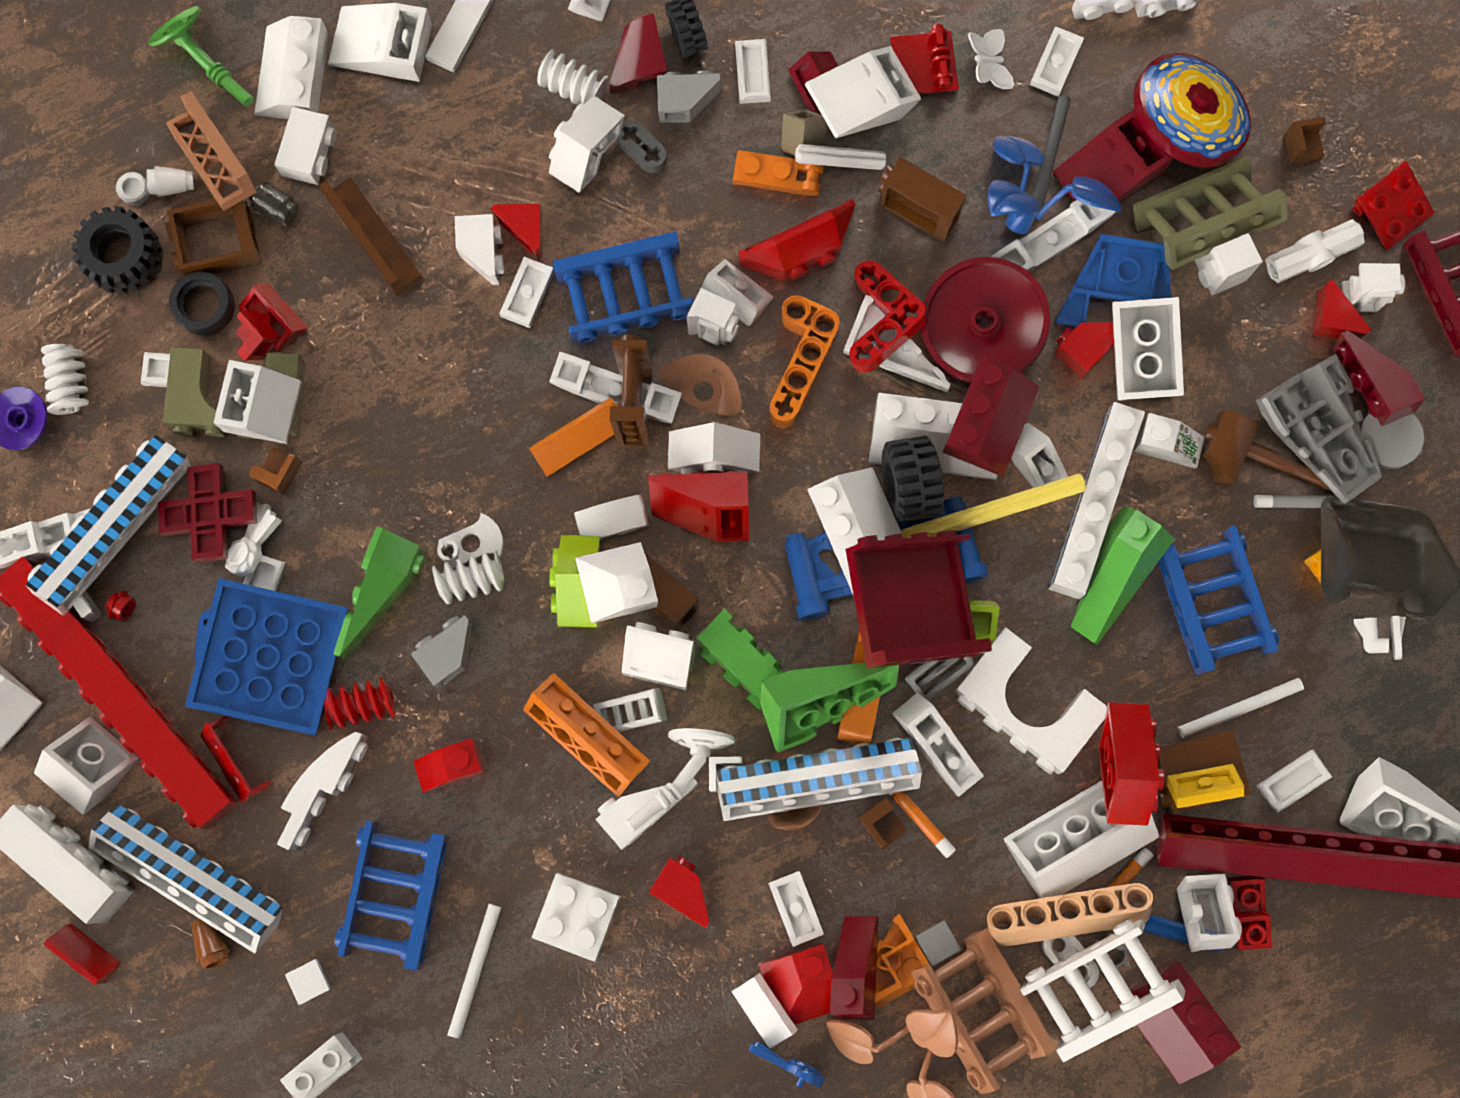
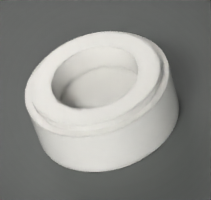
M128 172L118 179L116 192L125 203L140 205L148 199L147 180L141 174Z

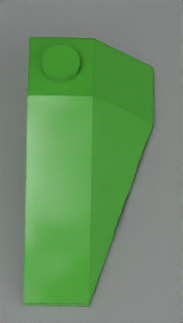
M866 663L796 669L779 675H773L761 681L760 704L776 751L781 752L809 741L817 736L814 730L830 720L833 724L838 723L843 719L842 714L854 705L863 707L896 687L899 665L867 669Z

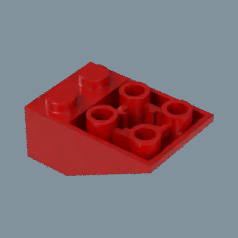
M727 471L724 473L707 474L694 472L692 474L672 475L670 473H662L659 475H648L652 516L716 542L749 541L747 472Z

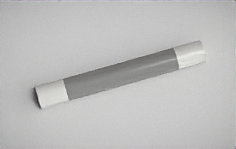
M1255 495L1254 507L1352 509L1354 507V498L1347 503H1343L1334 495Z

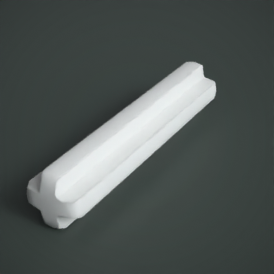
M804 144L798 145L795 151L796 162L801 164L881 170L886 165V153L883 151Z

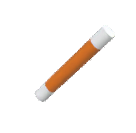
M905 791L889 793L946 858L956 850Z
M1143 847L1108 887L1129 884L1154 855L1147 848ZM1099 906L1095 910L1103 913L1108 907Z

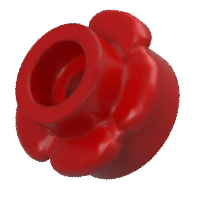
M125 590L118 594H112L105 606L108 611V618L110 620L117 619L121 622L126 621L135 609L136 600L130 597Z

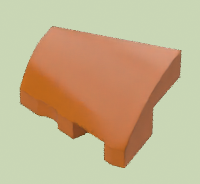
M900 914L894 917L892 927L884 939L879 940L877 944L875 1006L878 1009L915 988V979L911 972L917 968L930 965Z

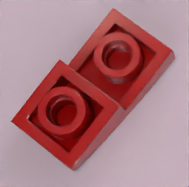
M1256 876L1228 878V885L1231 886L1234 894L1232 904L1235 917L1239 918L1242 927L1240 939L1236 942L1238 951L1272 948L1270 914L1266 911L1265 879Z

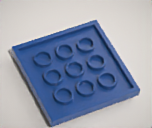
M218 578L185 706L317 736L324 710V699H326V692L330 686L337 656L333 653L349 608Z

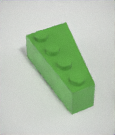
M723 609L696 637L698 646L701 648L698 654L711 666L716 662L725 670L722 674L725 680L734 688L741 685L749 693L745 698L760 711L762 709L760 704L761 681L773 675L784 673L781 670L782 666L769 652L764 649L760 650L757 647L758 643L745 628L740 626L737 628L729 621L733 616Z

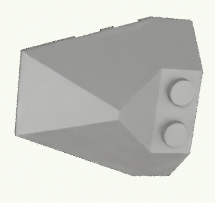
M1334 354L1288 379L1255 401L1270 428L1343 503H1347L1381 479L1382 475L1370 439L1363 440L1360 432L1359 422L1364 419L1361 410L1355 411L1350 397V393L1354 392L1352 382L1337 355Z

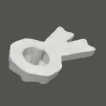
M256 502L258 523L249 524L245 537L233 541L230 549L227 551L228 559H226L225 568L238 577H244L256 569L262 556V543L282 521L276 517L275 512L271 511L269 504L262 505Z

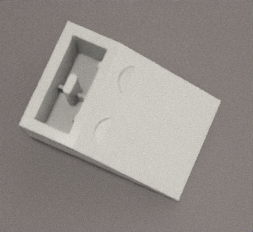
M400 3L342 6L328 65L420 82L433 25L427 8Z
M891 46L869 51L805 84L835 138L901 120L921 100L920 95Z
M640 622L636 623V627L627 625L622 663L623 676L687 691L696 655L694 641H690L689 635L669 630L668 635L657 633L658 631H656L655 626Z

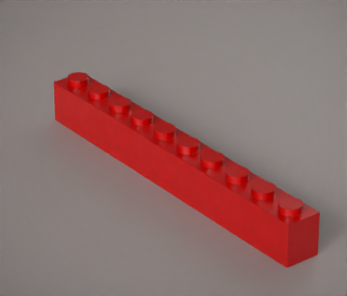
M22 556L0 575V601L8 608L13 607L17 611L19 616L16 619L28 632L34 631L39 637L37 641L38 646L48 656L53 654L60 662L57 666L59 671L68 680L74 679L81 687L78 689L80 696L88 704L92 705L94 703L101 711L98 714L101 721L108 728H115L122 737L119 741L122 746L131 754L136 752L142 760L140 766L143 771L151 778L157 777L163 784L161 791L165 797L172 803L176 801L184 809L182 816L186 822L193 828L198 826L201 829H209L239 802L85 620L81 618L72 606L63 616L30 592L25 584L28 582L30 572L37 564L35 561Z

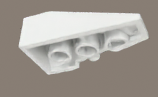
M1380 757L1358 776L1340 817L1341 825L1361 835L1460 845V812L1407 771Z

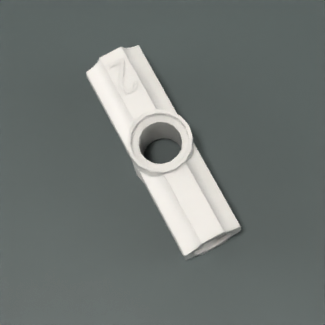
M1352 219L1325 232L1321 230L1315 231L1298 240L1295 245L1267 257L1265 260L1267 272L1271 279L1275 280L1278 284L1307 270L1314 272L1333 262L1336 257L1361 247L1365 243L1363 229L1359 223Z

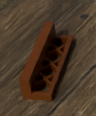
M351 177L334 188L331 187L327 180L319 185L327 200L397 296L423 279L420 272Z

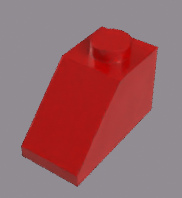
M1113 322L1080 323L1074 330L1068 327L1056 340L1059 346L1054 354L1083 379L1114 347Z
M472 738L440 748L413 761L422 793L486 772L477 741Z
M681 856L676 861L669 858L648 893L704 928H707L710 920L700 877L693 872L696 865Z

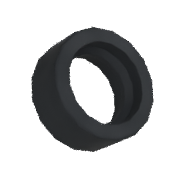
M203 271L189 273L180 278L172 288L169 297L170 311L176 321L189 332L202 336L215 334L224 329L231 321L235 310L234 296L228 286L214 274ZM199 287H212L219 294L221 301L216 313L203 321H196L188 317L184 310L185 300L188 295Z

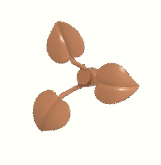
M930 1006L925 1010H913L906 1017L907 1026L880 1044H874L871 1033L857 1024L841 1020H828L826 1022L829 1035L838 1050L848 1059L860 1064L872 1063L875 1059L874 1052L882 1051L910 1032L913 1041L920 1047L928 1048L919 1074V1081L911 1080L907 1084L909 1098H955L945 1086L935 1081H927L926 1078L933 1053L940 1057H951L957 1049L958 1033L953 1010L932 1011Z

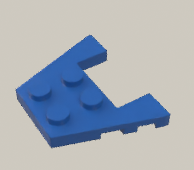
M1101 234L1056 317L1054 325L1076 328L1080 323H1085L1090 297L1118 302L1172 298L1169 266L1165 263L1164 244Z

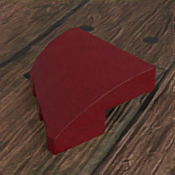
M654 13L637 18L624 27L609 83L610 93L638 87L637 82L657 78V75L667 73Z

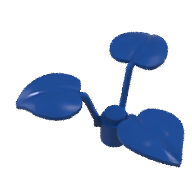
M998 136L995 138L993 147L996 153L1006 161L1014 164H1023L1024 167L1020 189L1011 182L995 180L991 182L987 194L991 216L1009 214L1005 224L1013 232L1027 234L1035 218L1041 220L1044 213L1068 192H1072V196L1084 204L1121 213L1122 207L1112 190L1104 183L1084 176L1075 177L1072 184H1067L1048 203L1039 209L1038 201L1026 194L1025 190L1031 165L1041 166L1044 162L1042 152L1033 143L1022 138L1012 136Z

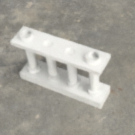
M1130 919L1117 925L1113 929L1114 934L1046 970L1041 966L1025 976L1026 981L1020 989L1023 996L1037 990L1063 1033L1056 1049L1063 1062L1183 1001L1186 990L1179 979L1171 983L1168 980H1163L1137 938L1138 935L1143 933L1145 927L1142 919L1135 923H1132ZM1123 943L1129 949L1151 986L1149 990L1151 993L1140 999L1137 995L1133 996L1107 953ZM1093 959L1097 961L1121 1001L1119 1005L1121 1009L1111 1014L1108 1011H1103L1078 967ZM1065 974L1092 1017L1090 1020L1091 1024L1081 1030L1078 1026L1074 1027L1049 985V982Z

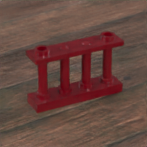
M1424 230L1412 235L1403 244V247L1455 357L1458 358L1460 357V297L1455 295L1450 282L1460 277V263L1449 268L1442 267L1437 257V252L1459 244L1460 230L1434 240L1428 238Z

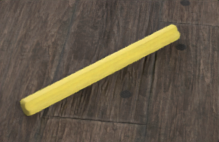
M1076 474L902 529L901 532L904 534L905 539L911 538L910 535L921 532H930L931 537H936L937 533L948 530H956L957 532L1084 492L1086 484L1082 474Z

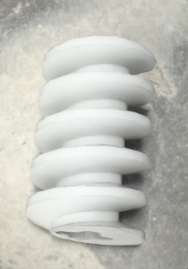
M554 50L549 51L538 71L537 82L540 87L545 88L548 86L550 92H559L560 97L564 99L570 97L571 103L576 105L579 103L585 104L593 95L600 100L602 99L608 85V76H604L598 82V71L593 70L587 76V65L583 64L577 71L575 70V59H571L565 65L564 53H561L554 59Z
M67 344L43 346L41 352L45 356L42 358V364L47 367L44 369L43 375L48 379L45 382V389L49 392L46 395V401L51 404L47 407V412L53 415H66L79 411L80 407L89 404L88 399L79 398V395L88 392V388L78 386V383L85 381L87 377L84 374L76 373L77 370L85 368L84 362L75 361V358L84 356V351L74 349L73 346Z
M495 550L494 560L492 561L486 553H483L481 564H478L475 558L471 556L469 558V567H465L460 559L457 560L456 570H452L448 563H444L442 574L439 573L435 566H432L436 588L440 597H442L447 605L452 604L453 594H455L459 601H464L466 590L472 598L478 596L479 587L485 595L490 594L491 584L494 585L497 591L503 590L504 574L497 550Z

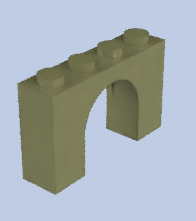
M171 347L163 423L172 429L173 433L178 435H192L193 431H204L207 436L224 437L227 432H223L214 424L216 410L212 407L208 396L212 357L203 349ZM267 353L265 368L301 380L302 382L289 434L291 437H299L306 362L299 354ZM237 435V437L239 438L256 439L253 437Z

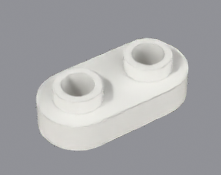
M1075 936L1060 938L1064 942V947L1061 951L1054 950L1053 942L1055 939L1042 941V950L1053 965L1084 950V947ZM1094 960L1082 965L1085 968L1083 978L1089 988L1095 985L1099 977V969ZM1066 974L1063 975L1062 977L1066 980V982L1070 986H1072Z

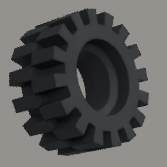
M672 0L665 3L669 25L682 57L686 58L707 50L706 34L694 1Z

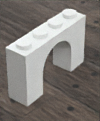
M1005 627L991 644L992 651L982 655L954 691L959 696L957 701L967 710L973 712L976 709L984 715L983 722L994 731L999 733L1000 730H1003L1012 737L1009 742L1022 753H1026L1027 750L1038 758L1036 764L1047 773L1052 774L1054 771L1057 774L1063 773L1105 719L1107 706L1084 689L1077 694L1054 724L1047 727H1032L1020 722L1014 717L1007 706L1005 689L1009 677L1032 647Z

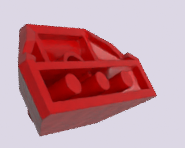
M854 200L846 201L835 208L739 251L738 262L740 266L784 281L789 278L797 280L805 276L809 272L808 269L819 264L821 267L833 263L837 260V256L840 255L854 216L856 205Z

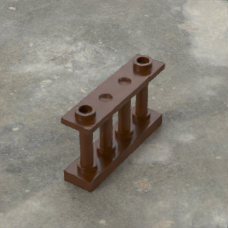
M635 335L621 336V340H613L612 342L619 373L623 376L622 401L618 402V406H610V422L618 446L650 447L651 434L645 408L641 407L642 378H653L647 340H641V337Z

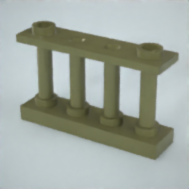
M1248 156L1133 204L1135 229L1138 232L1152 226L1157 229L1164 237L1165 263L1171 270L1208 255L1214 247L1247 233L1252 236L1288 220L1287 195L1281 189L1263 195L1252 184L1251 162ZM1240 190L1250 201L1234 207L1224 196ZM1211 202L1221 214L1205 220L1195 208ZM1183 214L1193 226L1176 232L1166 220Z

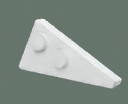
M865 295L844 348V354L849 355L852 345L886 316L874 304V300L869 295ZM888 329L883 331L879 338L886 342L892 341L897 336V332ZM911 339L906 341L878 366L947 393L951 385L937 366L934 367L922 354V350ZM873 341V342H872L873 347L877 346V345L875 344V342ZM859 354L860 359L865 358L868 360L871 358L870 354Z

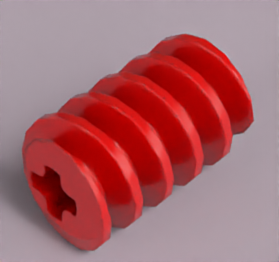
M383 677L379 678L378 688H374L370 680H367L365 691H361L357 683H353L352 693L348 694L344 685L340 686L339 696L336 697L331 688L327 689L326 699H324V711L330 730H333L335 721L340 728H345L348 718L355 726L360 723L361 716L367 723L372 722L374 713L379 720L385 719L387 710L393 718L397 716L393 690L390 685L387 686Z

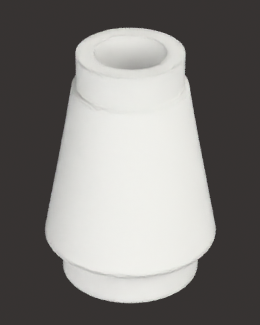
M155 166L154 169H147L149 195H157L159 198L188 190H195L193 171Z

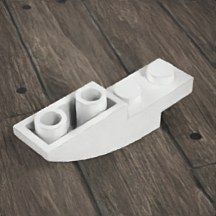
M1075 0L1072 11L1075 20L1081 18L1092 20L1100 17L1103 13L1112 11L1123 13L1135 6L1137 17L1148 15V17L1154 18L1174 9L1179 11L1189 10L1195 7L1199 0Z
M354 732L341 739L318 757L301 775L281 806L282 809L292 813L277 845L287 850H297L298 846L302 847L306 843L311 833V829L308 826L313 816H319L325 806L326 798L323 797L325 792L338 796L341 791L345 792L353 778V774L350 772L355 762H360L368 749V744L365 743L368 736Z

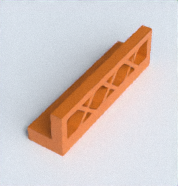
M555 673L550 675L532 692L523 709L618 798L625 793L632 781L651 762Z

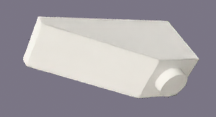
M916 693L892 713L907 735L913 738L915 745L958 797L984 777L934 705L919 693Z
M693 778L680 794L681 798L679 800L675 799L673 805L669 803L668 809H661L635 831L629 828L626 820L655 798L654 793H661L660 788H666V785L623 796L617 801L613 797L610 798L598 809L601 815L596 818V821L620 849L625 850L692 791L698 783Z

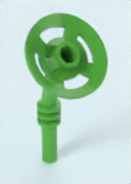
M199 6L191 7L178 14L149 38L148 43L150 46H159L175 41L178 46L182 45L206 70L207 77L218 87H224L245 107L253 103L254 98L232 79V74L219 62H214L191 38L193 34L189 29L199 17L201 12Z

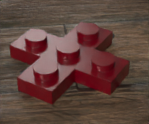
M220 463L187 467L189 498L158 502L159 534L171 536L190 533L191 560L195 563L228 559L226 528L258 523L256 492L248 489L225 493L224 471Z

